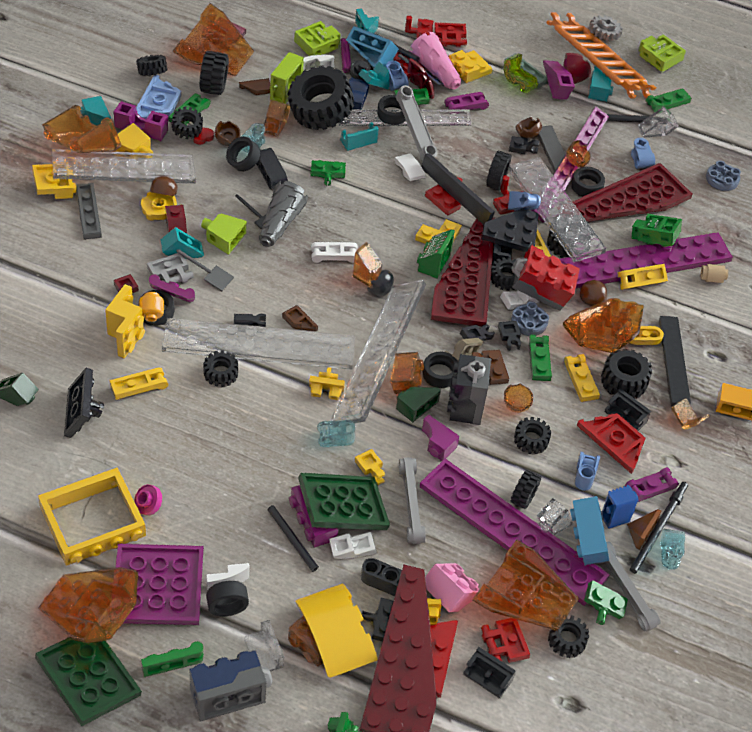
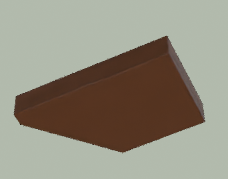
M269 78L239 82V88L250 90L255 95L270 94Z
M298 305L282 313V318L293 329L318 331V325Z

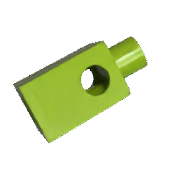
M221 213L213 221L204 218L201 228L206 229V240L229 255L246 235L247 221Z

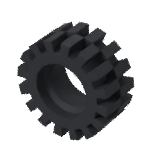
M163 55L144 56L136 60L138 74L141 76H155L168 70L166 57Z
M183 107V110L179 108L178 111L174 112L171 128L176 136L180 134L179 138L185 136V139H188V137L194 139V135L198 137L201 134L203 116H201L200 112L197 113L198 110L192 111V107H189V110ZM190 121L193 125H184L181 122Z
M503 257L501 260L497 259L493 263L490 280H492V284H495V287L498 288L500 286V290L506 288V291H510V288L515 290L512 288L515 278L512 266L516 259L511 261L510 257H508V260ZM502 272L511 273L512 276L504 275Z
M221 350L219 354L217 351H214V355L212 353L208 354L203 363L205 380H209L211 385L215 383L216 387H218V384H221V387H225V383L229 386L231 381L234 383L236 378H238V360L235 359V355L232 354L230 356L228 351L224 354V350ZM218 366H224L228 368L226 371L214 370V368Z
M528 417L524 418V421L520 420L514 435L515 444L517 443L518 449L522 447L521 451L525 452L528 450V454H531L532 451H534V454H538L539 451L541 453L544 452L551 438L550 426L546 425L544 420L541 423L538 417L537 420H534V417H530V420H528ZM525 433H536L540 438L532 439Z
M525 470L515 486L510 502L526 510L538 490L542 477L529 470Z
M563 615L562 619L558 617L552 623L548 634L550 648L554 646L553 651L555 653L560 651L559 656L563 657L565 653L566 658H570L571 654H573V657H577L578 653L582 654L583 650H585L589 640V629H585L587 626L585 622L580 624V618L576 621L574 620L575 616L571 615L570 619H568L567 615ZM561 632H572L577 640L574 642L566 641L561 637Z

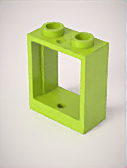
M289 52L271 73V101L282 105L288 102L289 86L292 81H295V77L297 75L300 76L301 72H303L304 57Z

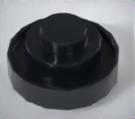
M357 60L351 64L349 72L353 78L364 80L359 75L361 70L369 71L373 70L369 63Z

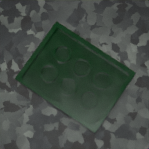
M300 473L298 480L312 527L388 530L390 527L375 477Z
M95 625L35 653L36 661L81 727L141 696L142 690Z

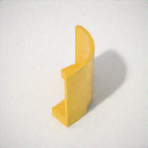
M343 583L295 600L312 632L326 674L330 678L378 660L370 634L365 633L360 623L364 620L357 605L353 606L352 595Z

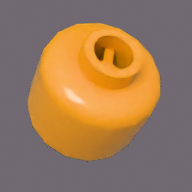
M147 292L140 297L139 307L142 308L143 317L146 321L154 322L163 316L164 300L158 293Z

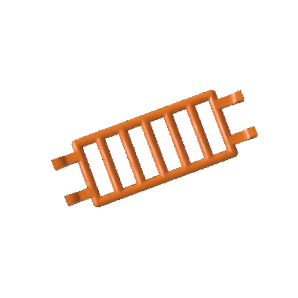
M551 12L550 15L553 17V21L547 20L546 23L554 26L555 30L615 84L621 85L626 89L631 99L636 98L633 92L634 89H641L646 98L651 95L649 89L656 90L654 85H648L644 77L598 37H595L589 29L577 23L572 13H567L566 15L569 18L568 22H562L559 20V15L556 12ZM567 31L582 32L584 34H571ZM577 40H590L594 43L578 42ZM587 49H602L604 52L588 51ZM597 58H612L614 61L598 60ZM607 67H622L625 70H615ZM618 76H633L635 79H620Z

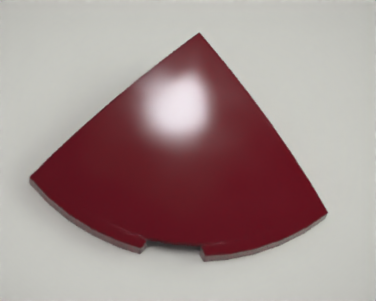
M577 53L565 54L563 66L572 75L574 84L580 83L591 76V66L588 60L585 61L583 56Z
M410 58L408 63V73L411 74L410 82L420 87L419 89H427L429 98L433 99L434 88L428 74L420 64Z

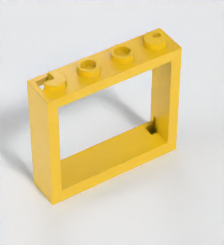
M118 467L38 495L40 509L66 566L75 562L79 563L91 556H98L107 550L117 549L118 544L138 541V539L146 536L145 523ZM118 487L135 523L68 547L52 510Z

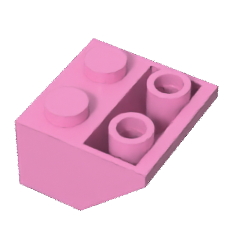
M456 563L435 564L425 576L426 589L435 599H441V605L448 612H459L481 595L482 591L478 588V583L474 579L468 578L463 573L464 570L460 565Z

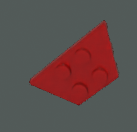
M618 413L610 414L606 417H594V420L584 422V419L578 421L577 427L629 473L632 474L634 472L646 439Z
M458 620L430 625L436 696L441 698Z

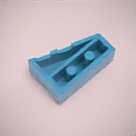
M353 26L346 39L374 68L378 62L386 67V64L394 59L399 50L391 40Z
M598 497L573 500L574 508L570 509L572 521L577 523V527H573L575 539L580 541V545L576 546L578 557H583L584 565L610 561Z

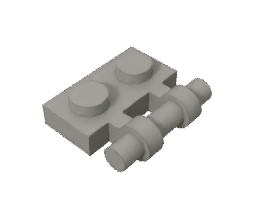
M179 253L147 263V269L150 274L158 275L166 283H169V281L185 283L189 279L194 278L192 271L185 273V270L189 269L188 263ZM177 273V276L171 278L169 277L170 275Z

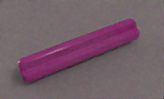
M343 37L341 39L343 73H350V44L347 42V38Z

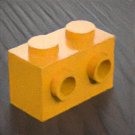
M722 383L718 393L715 412L752 421V389Z

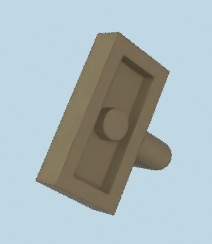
M479 338L461 339L456 343L455 351L451 355L459 362L460 354L471 355L472 352H478L483 341Z

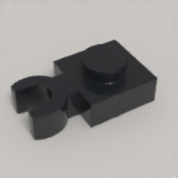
M517 320L499 322L498 330L501 340L507 341V350L511 351L512 345H516L517 349L520 350L521 333Z
M473 325L462 328L460 335L463 339L479 338L484 343L485 340H491L495 332H488L489 325H483L482 328Z

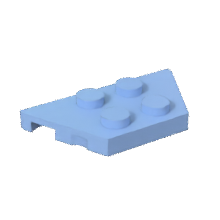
M159 75L153 76L136 107L137 113L147 119L151 111L162 113L169 117L181 98V90L173 87L168 81L163 82L160 80Z

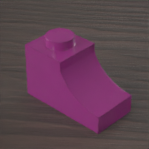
M429 414L424 418L422 431L429 438L427 451L433 457L443 461L458 447L460 436Z

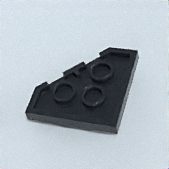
M520 209L487 221L483 226L481 240L527 252L531 245L535 246L539 213Z

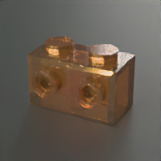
M418 352L395 353L390 380L394 394H400L410 387L421 385L420 374L424 370V362L420 359Z
M302 616L289 627L288 640L293 647H298L303 652L308 662H313L319 667L323 661L312 632L304 616Z

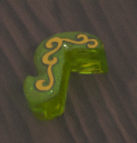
M517 53L505 60L504 75L509 83L519 85L521 92L528 93L537 88L538 80L537 77L520 67L522 64V54Z

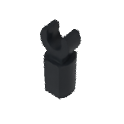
M261 313L253 316V314H234V327L253 328L255 326L259 329L266 328V322H261L266 321V314Z

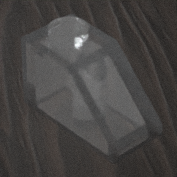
M665 106L637 125L643 138L666 136L679 127L674 115Z
M554 498L536 515L539 521L538 526L546 533L550 531L556 535L573 525L569 510Z

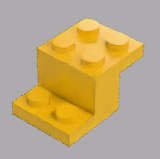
M126 284L105 309L107 334L116 338L118 356L124 359L128 353L134 350L135 344L143 338L145 333L142 308L133 304L132 287Z

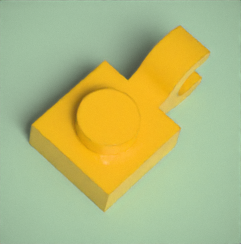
M372 449L355 456V463L365 475L371 473L372 477H375L377 485L385 482L382 478L385 476V473L381 469L383 462Z

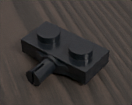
M381 598L375 614L362 610L363 619L373 622L372 639L383 642L393 600Z

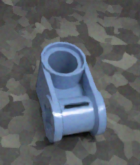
M389 61L386 64V68L389 70L390 90L395 91V89L402 86H409L407 75L404 73L400 63Z
M636 138L634 148L631 151L636 169L654 166L655 156L652 153L649 142L644 138Z
M518 191L509 192L508 210H536L540 206L541 198L537 194Z
M582 451L580 452L575 485L578 489L585 491L591 489L600 456L594 457L586 455Z

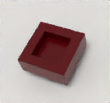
M131 274L114 280V286L118 292L125 284L132 287V294L139 291V287Z

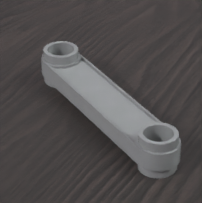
M402 86L396 94V99L407 121L419 151L420 159L423 161L427 153L435 157L437 149L413 95V90L409 86Z
M416 458L399 459V474L404 477L409 518L407 542L421 544L425 543L426 533L425 527L420 524L414 474L417 473Z
M608 541L607 548L610 561L600 563L606 565L620 589L628 598L629 603L638 615L637 620L642 630L650 631L656 628L661 623L657 612L654 609H649L616 558V551L612 543Z

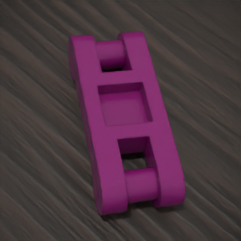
M483 92L452 96L444 100V104L448 107L451 115L478 108L485 110L489 107Z
M152 274L149 277L151 288L163 290L171 296L189 303L195 300V291L192 288L184 290L179 288L180 285L175 282L169 281V283L161 281L160 277L156 274Z
M666 467L646 477L629 480L625 487L629 485L637 493L638 502L675 489L678 487L679 482L671 476L672 472Z

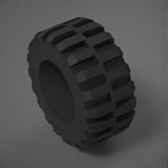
M331 66L311 67L310 70L301 72L300 76L297 75L294 79L295 81H292L289 86L287 95L293 116L300 125H304L306 128H312L313 130L321 128L326 130L331 126L333 128L337 123H342L345 120L344 118H347L353 109L354 96L349 80L337 68L334 69ZM332 94L323 101L310 102L318 95Z

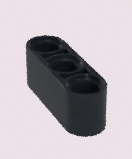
M273 149L260 150V158L256 165L268 187L274 189L278 182L281 181V184H284L285 181H288L286 172Z
M368 558L362 564L361 580L364 584L395 597L402 570L380 560Z

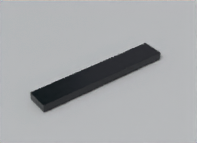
M430 153L425 154L421 166L425 173L483 225L485 222L493 219L495 211L435 157Z
M660 316L659 325L664 333L662 347L671 407L690 408L691 399L679 319L672 316Z

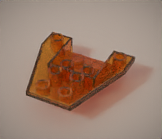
M209 3L201 13L200 21L185 40H180L173 49V52L185 61L200 66L207 50L228 54V74L237 76L254 53V50L225 13Z
M611 298L570 315L563 322V327L579 346L615 353L616 350L623 348L640 333L644 305L633 301L625 302L618 298Z
M517 539L507 551L502 565L487 585L485 583L482 585L473 598L474 602L490 612L555 631L559 630L579 600L577 595L534 549Z
M118 567L63 574L54 588L44 598L38 609L73 640L91 643L112 639L136 605L138 572Z

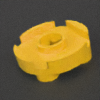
M148 192L147 196L141 199V210L150 221L166 219L165 206L177 205L175 196Z

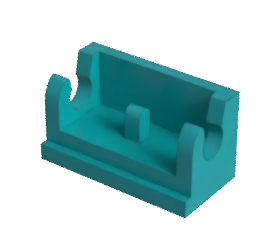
M371 122L368 129L346 134L345 129L341 132L340 141L347 151L378 142L379 128L377 126L373 128L374 123Z

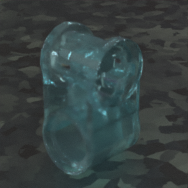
M255 123L242 136L250 138L260 148L265 143V126L261 123ZM250 146L244 147L242 150L249 153Z
M350 420L322 421L317 425V429L320 432L318 443L322 447L349 446L355 442L356 426Z
M663 529L661 561L668 569H677L681 558L684 556L685 532L670 529Z

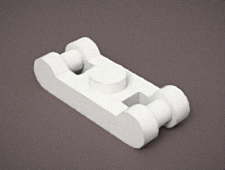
M314 242L311 244V251L313 252L312 261L315 263H319L322 260H348L350 263H355L359 259L358 253H356L358 246L353 242Z

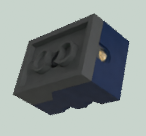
M256 650L251 652L243 651L237 655V658L229 660L227 657L219 658L211 666L201 663L189 669L190 691L200 722L266 703V688L272 685L271 673L267 667L261 666Z

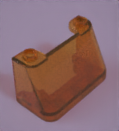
M78 105L72 106L42 124L45 130L43 133L48 140H52L80 154L116 151L121 148V142L112 120L106 117L101 120V124L98 126L90 123L87 115H81V107Z

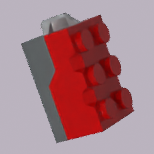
M531 245L524 256L516 259L512 266V272L515 273L512 288L561 311L575 293L580 268L570 263L564 265L559 258L553 255L548 257L543 250Z

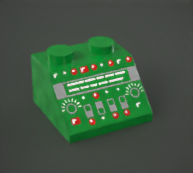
M451 229L434 235L430 242H426L423 254L420 253L416 263L419 264L418 272L438 279L451 256L455 230Z

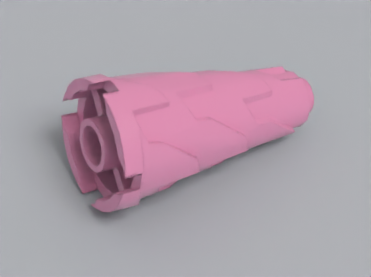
M429 32V36L426 33L422 34L412 43L411 48L413 50L409 49V52L420 58L419 63L433 76L437 77L446 88L457 89L461 85L460 75L442 47L438 36L433 32Z

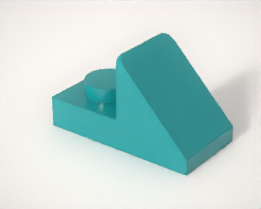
M362 8L356 9L355 23L357 27L374 34L378 29L379 17L368 18Z
M380 62L377 63L374 70L367 71L362 69L359 73L368 84L385 89L390 87L389 70Z

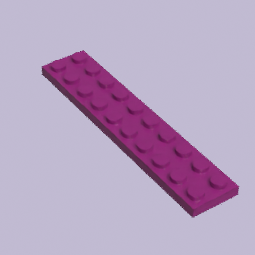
M719 232L676 239L673 246L668 247L661 246L660 244H645L562 258L560 261L564 265L570 263L580 268L576 289H578L589 280H598L603 284L621 281L617 274L620 271L665 264L666 273L698 268L707 264L715 265L731 262L733 256Z
M447 459L438 464L420 482L419 487L583 606L587 604L584 598L588 583L593 580L604 585L610 575L595 564L584 565L583 557L579 558L577 551Z

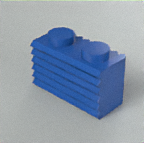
M629 485L619 489L616 488V490H609L601 514L603 521L609 529L629 523L634 514L635 506L638 503V495Z

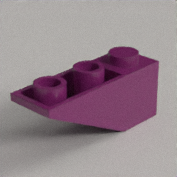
M543 60L552 98L567 100L575 88L572 75L558 61Z

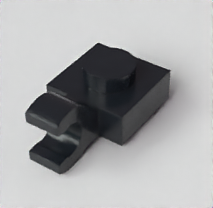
M512 136L509 152L525 155L527 151L537 154L540 141L531 140L528 142L527 138Z

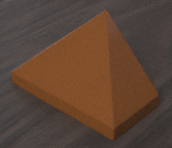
M657 509L627 524L636 549L640 550L658 522L661 510Z

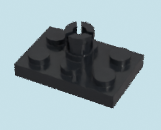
M86 367L68 388L64 428L65 437L72 438L76 432L81 430L84 423L90 420L92 415L99 418L103 412L99 409H104V403L93 400V394H91L94 385L93 369Z

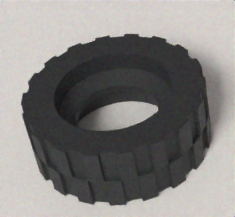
M499 150L496 152L488 172L486 187L500 191L503 176L508 174L510 168L511 154Z

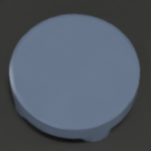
M717 161L716 164L708 168L706 180L712 187L718 190L730 191L738 186L741 171L738 168L727 165L724 161Z
M530 301L513 310L511 321L517 320L520 333L523 335H540L548 326L549 315L542 308L538 307L535 302Z

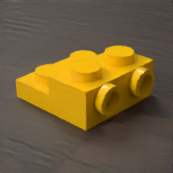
M460 50L449 55L454 68L465 83L492 73L493 68L475 50L468 53Z
M68 163L32 165L37 195L54 194L55 199L73 198V193H76V184L72 183L73 171L69 170Z

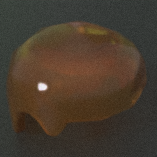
M580 140L573 141L566 151L567 160L576 167H585L591 160L590 152L586 149V145L579 144Z
M521 383L517 385L510 384L504 391V403L512 412H525L533 404V394L528 387Z

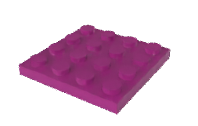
M118 544L110 622L120 624L199 625L204 546Z

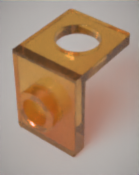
M686 398L671 407L684 430L697 426L710 417L709 414L697 417Z

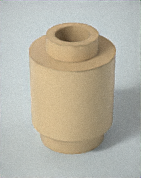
M707 264L701 268V280H705V282L723 283L728 278V269H725L724 265Z

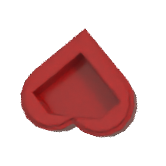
M202 127L201 134L198 137L194 135V143L202 145L205 142L212 141L214 139V131Z

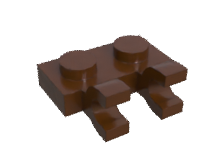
M500 349L482 351L481 354L479 352H472L471 356L491 358L490 385L507 384L510 378Z

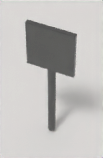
M177 250V253L208 272L209 274L204 280L220 291H223L234 279V276L217 265L210 270L181 250Z

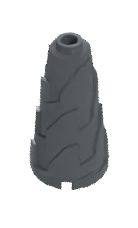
M280 181L274 187L259 235L260 243L263 246H273L278 238L282 237L292 220L306 206L308 195H303L305 190L299 185L289 181L281 184Z

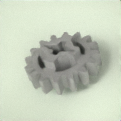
M600 15L598 17L594 16L589 24L590 32L595 33V37L599 36L600 39H605L606 41L608 39L614 41V39L618 40L623 32V27H620L621 24L616 23L617 20H613L612 17H606V15L604 17Z

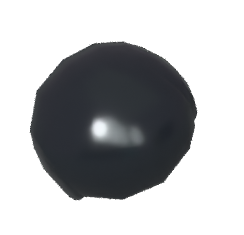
M387 269L382 270L378 278L371 281L373 288L368 287L367 290L379 297L387 295L394 284L393 274Z

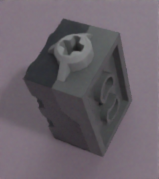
M460 354L459 362L455 361L453 373L456 374H452L449 390L450 401H448L447 412L450 413V421L481 424L488 392L491 358Z

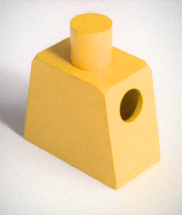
M134 123L110 139L111 152L131 162H136L141 157L149 160L153 156L149 136Z

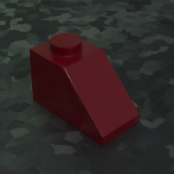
M165 206L168 233L175 227L187 233L184 206Z

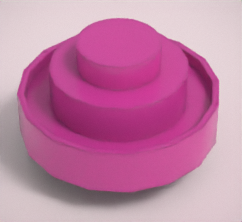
M146 484L138 489L134 502L140 514L150 516L159 510L162 503V493L157 486Z

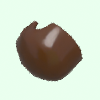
M529 117L519 122L515 128L520 137L532 139L538 136L542 130L539 118H536V121L533 117Z
M219 121L215 127V138L224 146H229L233 140L241 137V130L231 121L224 123Z
M159 176L152 181L150 192L175 196L178 186L170 177Z
M589 280L581 286L580 298L588 305L599 306L603 301H607V288L598 280Z

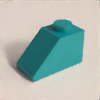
M596 66L593 69L588 98L607 102L608 97L612 96L614 86H611L612 80Z
M102 96L82 99L80 113L82 117H85L87 123L108 131L112 130L111 116Z
M176 227L160 239L162 252L166 256L177 254L178 249L191 258H201L204 256L202 242Z

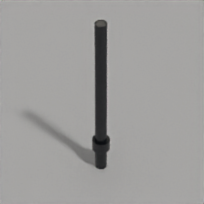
M681 482L678 489L670 496L669 504L629 569L632 573L636 574L676 506L680 505L684 499L683 495L688 488L686 482Z

